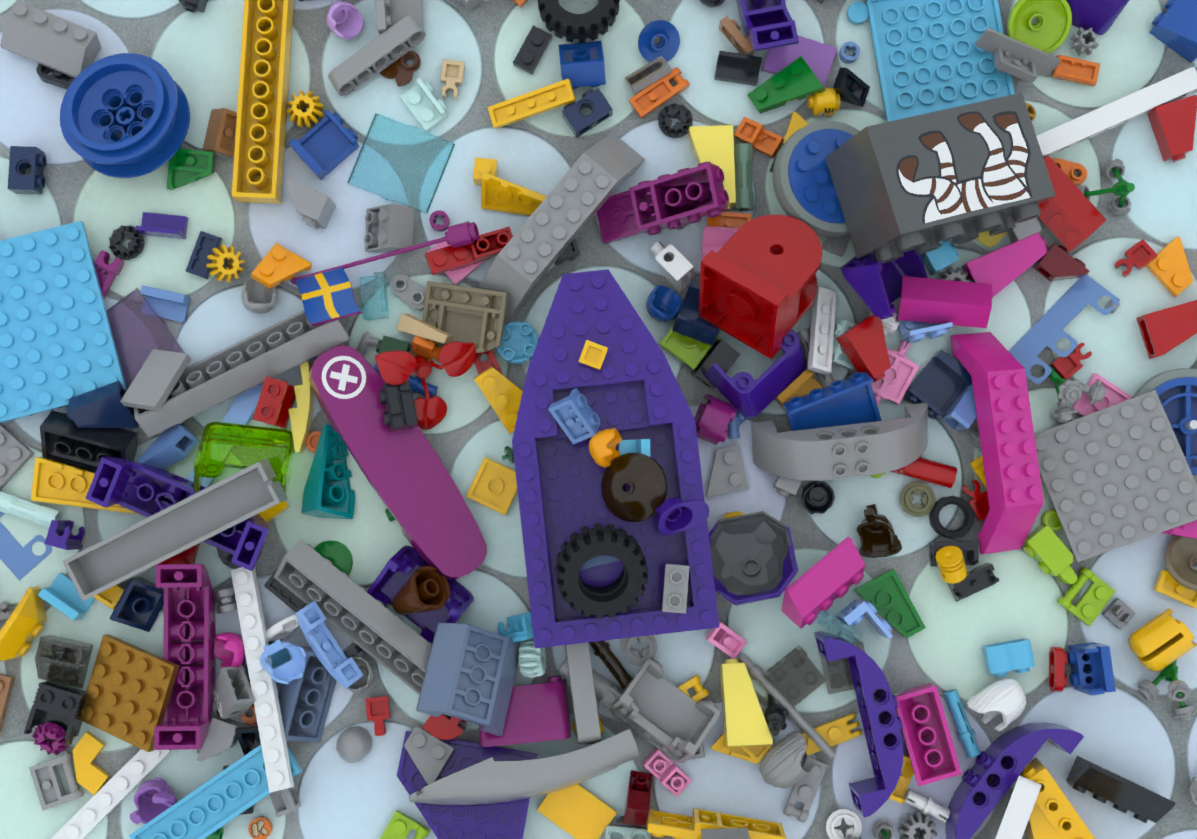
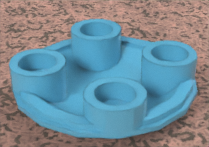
M513 321L504 325L502 345L496 349L505 361L512 364H522L532 358L539 338L529 323Z

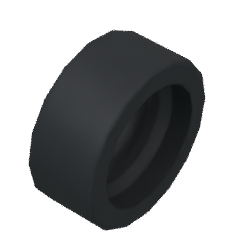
M956 496L939 499L935 502L929 514L930 525L934 531L947 538H958L967 534L972 528L975 518L970 504L963 498ZM946 505H957L964 512V523L956 530L944 528L939 521V513Z

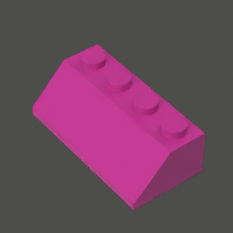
M849 536L785 589L781 611L800 629L806 624L811 625L822 610L824 612L827 611L837 597L842 598L848 592L851 585H857L864 578L865 563Z
M928 683L910 688L896 695L898 708L895 709L897 716L902 721V733L917 785L922 786L961 775L962 772L937 686Z

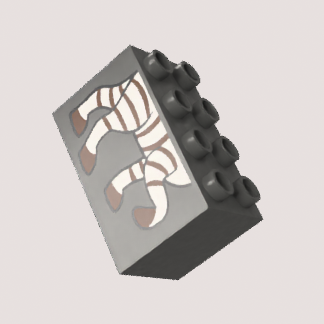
M1022 93L867 126L825 157L857 259L875 255L876 261H881V264L902 258L904 256L903 252L914 250L915 254L919 255L942 247V242L952 240L953 245H959L978 238V233L988 231L990 236L1010 231L1016 228L1015 224L1040 216L1039 204L1056 196Z

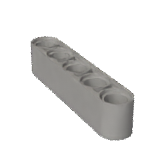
M406 16L335 67L329 73L328 78L340 96H347L421 43L426 34L414 16Z
M587 642L565 645L578 744L601 741L589 644Z

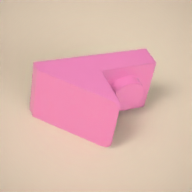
M719 621L720 627L713 628L705 639L735 659L747 641Z

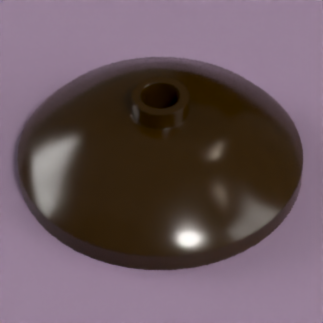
M623 454L614 459L603 474L601 482L602 497L609 511L619 519L628 522L647 520L656 514L655 509L665 502L667 495L665 473L653 458L645 454ZM628 483L631 486L629 492L626 490V484Z

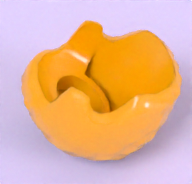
M616 428L598 431L589 441L591 457L596 464L603 468L609 467L611 461L620 456L616 446L622 441V438Z

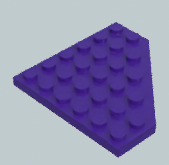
M406 731L397 777L410 796L416 791L420 792L428 784L404 747L405 742L412 733L411 731ZM439 739L454 748V751L436 781L493 757L494 761H523L537 759L538 754L497 746L481 747L479 743L457 739ZM530 798L480 805H437L415 803V805L438 839H523Z

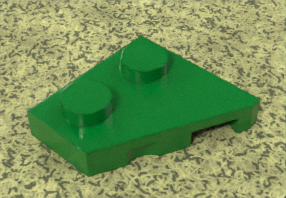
M179 148L176 154L169 160L167 189L174 190L213 175L215 152Z

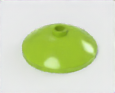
M1019 0L1012 8L1008 18V36L1046 53H1051L1065 41L1072 24L1070 6L1066 0ZM1036 17V22L1031 24L1032 19Z

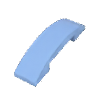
M315 600L296 612L299 625L307 642L322 665L339 684L347 688L364 676L353 658L347 659L324 624L326 617Z

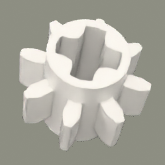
M896 312L890 318L881 319L884 336L887 333L893 335L900 323L896 319Z

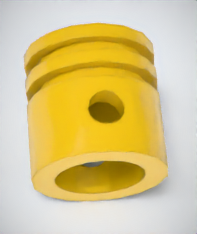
M956 546L941 548L935 556L941 579L951 584L961 582L967 576L962 550Z

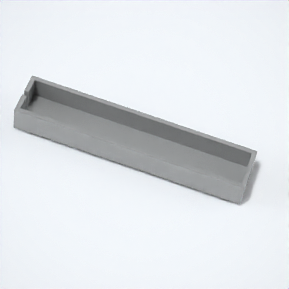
M268 459L259 461L63 560L62 562L82 601L287 500L288 498L280 482H274L273 480L277 476Z

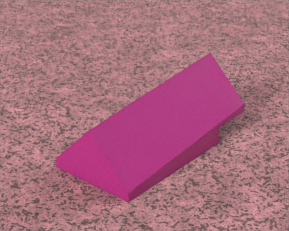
M902 276L897 320L935 324L952 322L956 326L987 328L992 308V284Z

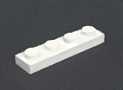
M818 286L812 307L808 370L827 375L831 373L837 292Z

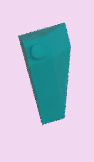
M328 424L323 425L303 492L301 513L318 518L353 519L355 493L354 490H351L349 478L352 475L351 470H348L347 446L340 434L336 433L332 426Z

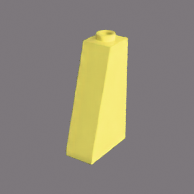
M733 125L689 126L688 137L697 164L711 162L722 169L724 173V190L727 191L729 196V203L727 205L728 209L731 210V207H734L736 204Z
M738 659L725 660V664L720 665L725 747L772 745L773 739L745 663H739Z

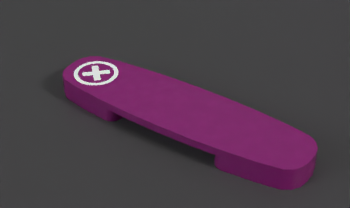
M339 345L322 353L315 359L309 373V381L317 400L333 430L340 434L367 480L402 527L403 535L429 566L438 569L437 572L441 576L444 575L447 580H456L478 568L487 554L485 540L460 491L418 425L415 428L391 432L388 430V426H384L382 413L385 412L384 404L379 402L378 391H381V387L385 382L356 349L350 346Z

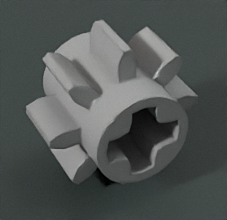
M1080 28L1077 34L1071 37V40L1074 41L1071 49H1075L1078 55L1084 52L1090 55L1093 49L1099 46V43L1096 42L1099 34H1095L1092 28L1086 31Z

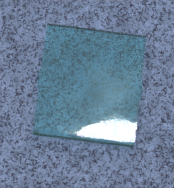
M375 114L347 183L377 194L385 200L395 201L418 211L428 213L455 144L424 132L415 126H408L380 114Z

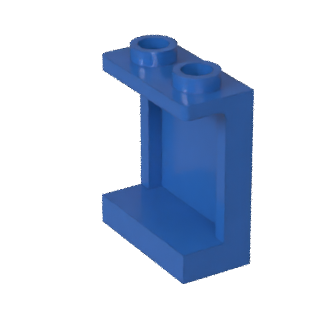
M329 110L325 112L326 116L298 141L294 138L288 143L320 180L360 147L356 141L358 136L351 128L346 130L342 125L344 123L343 119L336 112L332 114Z

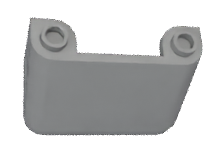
M648 658L610 710L614 716L672 760L684 763L694 756L721 714V711L709 700L699 701L698 703L662 677L664 674L663 666L658 661Z

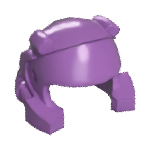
M156 777L155 780L145 781L139 786L134 795V803L137 810L130 814V819L135 824L140 822L146 824L177 803L172 788L164 779Z

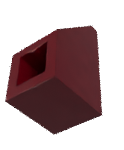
M1056 244L1048 247L1047 253L1032 267L1049 281L1081 278L1089 272L1085 268L1084 262L1077 258L1074 259L1068 254V250L1065 247Z
M631 770L625 804L624 824L646 826L653 774Z

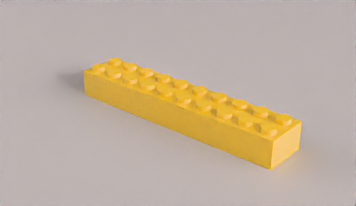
M244 0L232 197L237 202L281 204L294 0Z

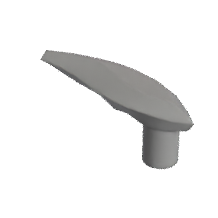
M368 331L363 334L357 347V351L362 356L366 353L367 345L377 347L380 340L379 338L370 337Z

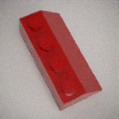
M1047 155L1044 157V161L1056 196L1039 204L1041 215L1038 217L1071 252L1098 229L1106 219L1051 157Z

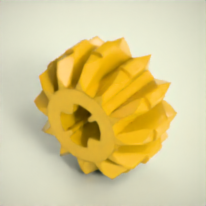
M301 90L299 91V97L292 94L294 101H287V105L290 108L286 110V113L291 116V122H297L300 128L304 124H306L307 128H310L312 121L315 124L319 123L316 118L323 117V113L320 110L324 108V105L319 103V96H313L311 91H308L305 95ZM308 106L306 108L307 112H302V110L304 111L303 107Z
M220 245V250L213 248L212 251L215 256H207L209 260H212V263H207L206 267H213L209 274L211 276L217 274L216 280L222 281L224 278L226 282H231V276L234 279H238L239 276L236 271H244L242 267H239V264L245 263V260L238 259L242 253L240 251L234 253V246H229L227 249L226 245ZM223 260H228V261H229V262H227V266H228V267H223V266H222V265H224V261H223Z

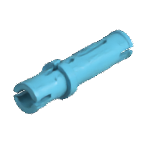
M957 689L943 693L958 731L957 737L961 739L967 758L980 755L981 752L974 737L975 731L971 729Z

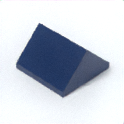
M142 577L130 578L109 619L150 632L164 605V589L156 588L154 583Z

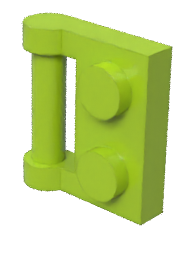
M1082 567L1076 583L1070 587L1064 597L1059 598L1057 603L1085 625L1091 626L1116 591L1098 578L1092 571ZM1089 580L1091 584L1077 603L1072 605L1071 602L1086 581Z
M396 810L380 839H406L411 829L417 832L413 839H424L431 830L401 811Z

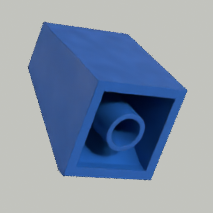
M1168 0L1164 5L1166 8L1163 14L1159 13L1151 23L1154 26L1149 33L1191 63L1197 58V0Z

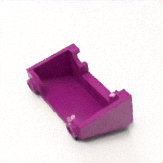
M550 676L548 681L544 683L513 686L502 736L480 731L481 725H479L480 746L493 747L570 738L571 724L566 679H561V676Z

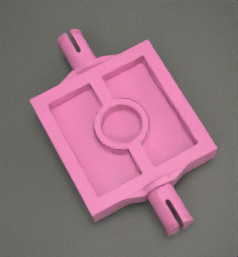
M902 340L897 351L887 349L891 367L884 372L886 376L871 383L877 406L881 399H886L899 405L919 368V365L911 362L905 356L911 346L907 341Z

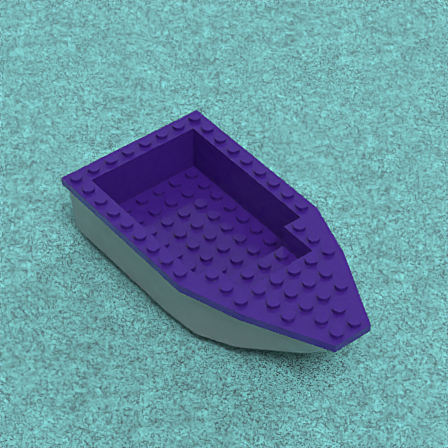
M609 269L563 274L527 370L512 439L534 647L543 648L719 628L707 519L696 528L672 535H663L658 530L659 519L656 514L640 522H628L616 517L609 511L602 497L601 482L606 468L596 464L591 457L589 451L591 437L573 445L548 410L551 404L568 397L571 391L577 388L585 396L592 411L599 416L601 424L598 431L616 428L622 440L650 439V457L661 466L667 480L665 501L670 498H679L684 502L690 500L705 502L695 419L661 348ZM586 340L608 348L600 370L578 362ZM626 485V490L629 492L631 486ZM601 523L602 527H606L607 524L615 525L617 531L619 528H623L627 531L628 536L632 535L637 540L638 545L642 549L648 567V583L644 584L646 589L642 596L638 595L639 602L635 606L630 604L628 606L629 611L624 614L621 611L615 613L616 617L613 618L603 615V619H595L593 614H590V617H586L581 614L580 609L575 612L570 608V603H566L562 598L556 577V557L561 552L560 547L563 542L567 541L569 543V536L573 532H576V534L581 533L580 528L584 526L591 529L594 528V524ZM617 561L580 570L579 576L588 585L606 586L620 576L623 570V563ZM665 563L689 565L686 614L662 612Z

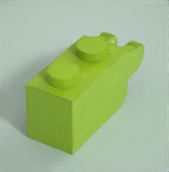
M1040 525L1027 536L1023 544L1025 546L1023 548L1029 557H1034L1039 564L1037 566L1045 575L1056 576L1064 584L1071 585L1076 583L1077 575L1070 567L1074 556L1048 525Z

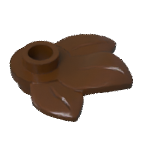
M408 51L382 70L380 75L387 79L396 78L398 87L407 85L412 80L413 73L420 68L421 59L416 52ZM409 60L414 61L413 65L410 66L407 65V62Z

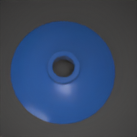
M665 20L650 22L642 29L638 38L639 52L648 62H652L660 56L669 61L677 53L680 45L678 30L673 24ZM659 37V42L654 44V39Z

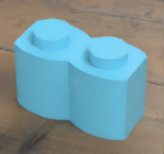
M1016 639L982 646L987 673L994 674V677L1007 676V672L1016 670V673L1029 672V668L1035 666L1030 639Z

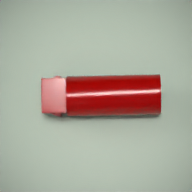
M919 457L911 464L890 472L951 488L956 479L957 467Z

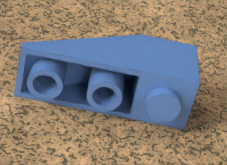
M183 423L176 424L166 429L136 462L165 470L185 458L200 440L188 426Z

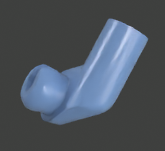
M736 411L734 420L728 423L729 439L740 438L739 426L748 419L738 411Z

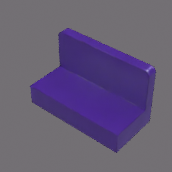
M143 212L141 226H136L135 230L142 235L186 239L188 218L186 216Z

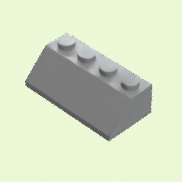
M16 0L5 17L0 44L2 49L73 78H76L85 68L91 65L101 49L95 31Z

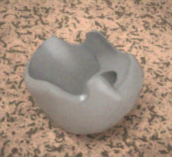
M256 280L245 282L241 296L244 307L248 311L257 314L271 311L277 304L276 286L269 289Z

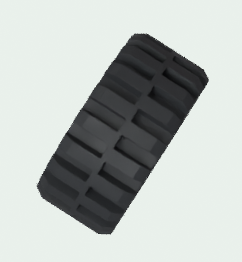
M538 0V9L542 21L546 22V28L550 32L554 30L556 37L561 39L565 36L568 42L573 43L574 39H579V43H586V38H590L591 41L598 39L599 33L604 35L608 31V26L614 24L615 16L618 15L620 0H599L598 4L591 11L583 14H574L564 10L558 0Z
M601 523L594 524V528L591 529L584 526L580 528L581 533L576 534V532H573L569 536V543L567 541L563 542L560 547L561 552L556 557V577L562 598L566 603H570V608L575 612L580 609L581 614L586 617H590V614H593L595 619H603V615L613 618L616 617L615 613L621 611L624 614L629 611L628 606L630 604L635 606L639 602L638 595L642 596L646 590L644 584L648 583V567L642 549L638 545L637 540L632 535L628 536L627 531L623 528H619L617 531L615 525L607 524L606 527H602ZM609 555L616 557L623 563L622 573L609 585L591 586L580 579L579 573L582 566L593 557Z

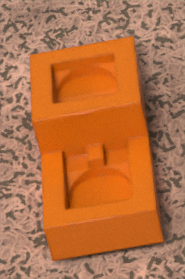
M746 117L742 119L734 133L735 138L743 143L752 144L753 149L773 159L784 141L782 136L764 129L762 124Z

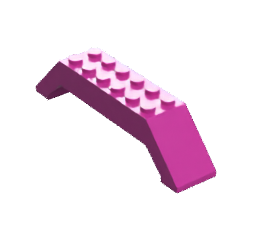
M991 332L951 335L953 357L958 358L972 378L990 507L981 532H977L980 554L1018 550L1022 548L1044 504L1025 368Z

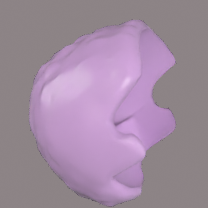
M338 1L329 8L326 23L336 36L350 40L360 34L364 26V19L354 5Z

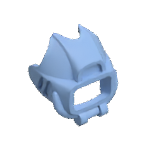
M280 639L275 640V643L269 646H263L264 652L260 657V664L273 680L288 685L292 680L302 678L306 653L302 647L290 642H281ZM285 648L290 656V660L273 669L268 656Z

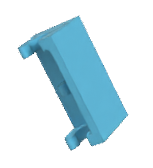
M531 612L506 617L508 631L504 629L503 622L498 623L499 634L510 638L513 642L533 638Z

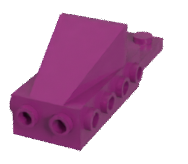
M703 162L691 169H680L677 171L678 173L672 175H661L653 181L639 182L637 186L629 188L628 191L610 196L597 211L603 243L608 244L645 232L648 235L660 234L661 229L665 228L680 230L689 224L700 222L702 217L708 216L712 218L722 215V211L729 210L727 205L729 203V196L727 191L724 190V173L722 169L711 162Z

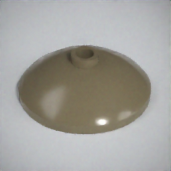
M1175 536L1169 542L1165 551L1164 561L1166 569L1177 583L1185 588L1197 591V569L1194 568L1197 565V539Z

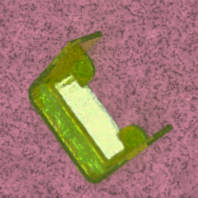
M222 422L207 424L204 428L194 462V491L199 492L203 477H218L223 473L224 467L245 469L259 461L268 459L277 476L273 478L274 482L279 481L287 495L294 448L292 432L286 429Z

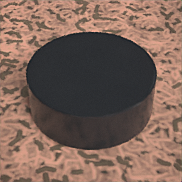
M353 643L345 648L343 652L348 659L357 655L363 649Z

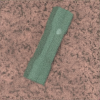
M750 143L734 144L735 211L739 212L752 211L754 209V195L752 191L753 154L752 144Z

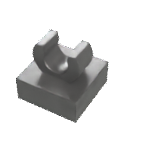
M1115 598L1101 614L1117 629L1121 630L1135 615V612L1121 599Z

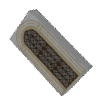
M660 56L625 77V80L636 94L671 73L672 69L667 61Z

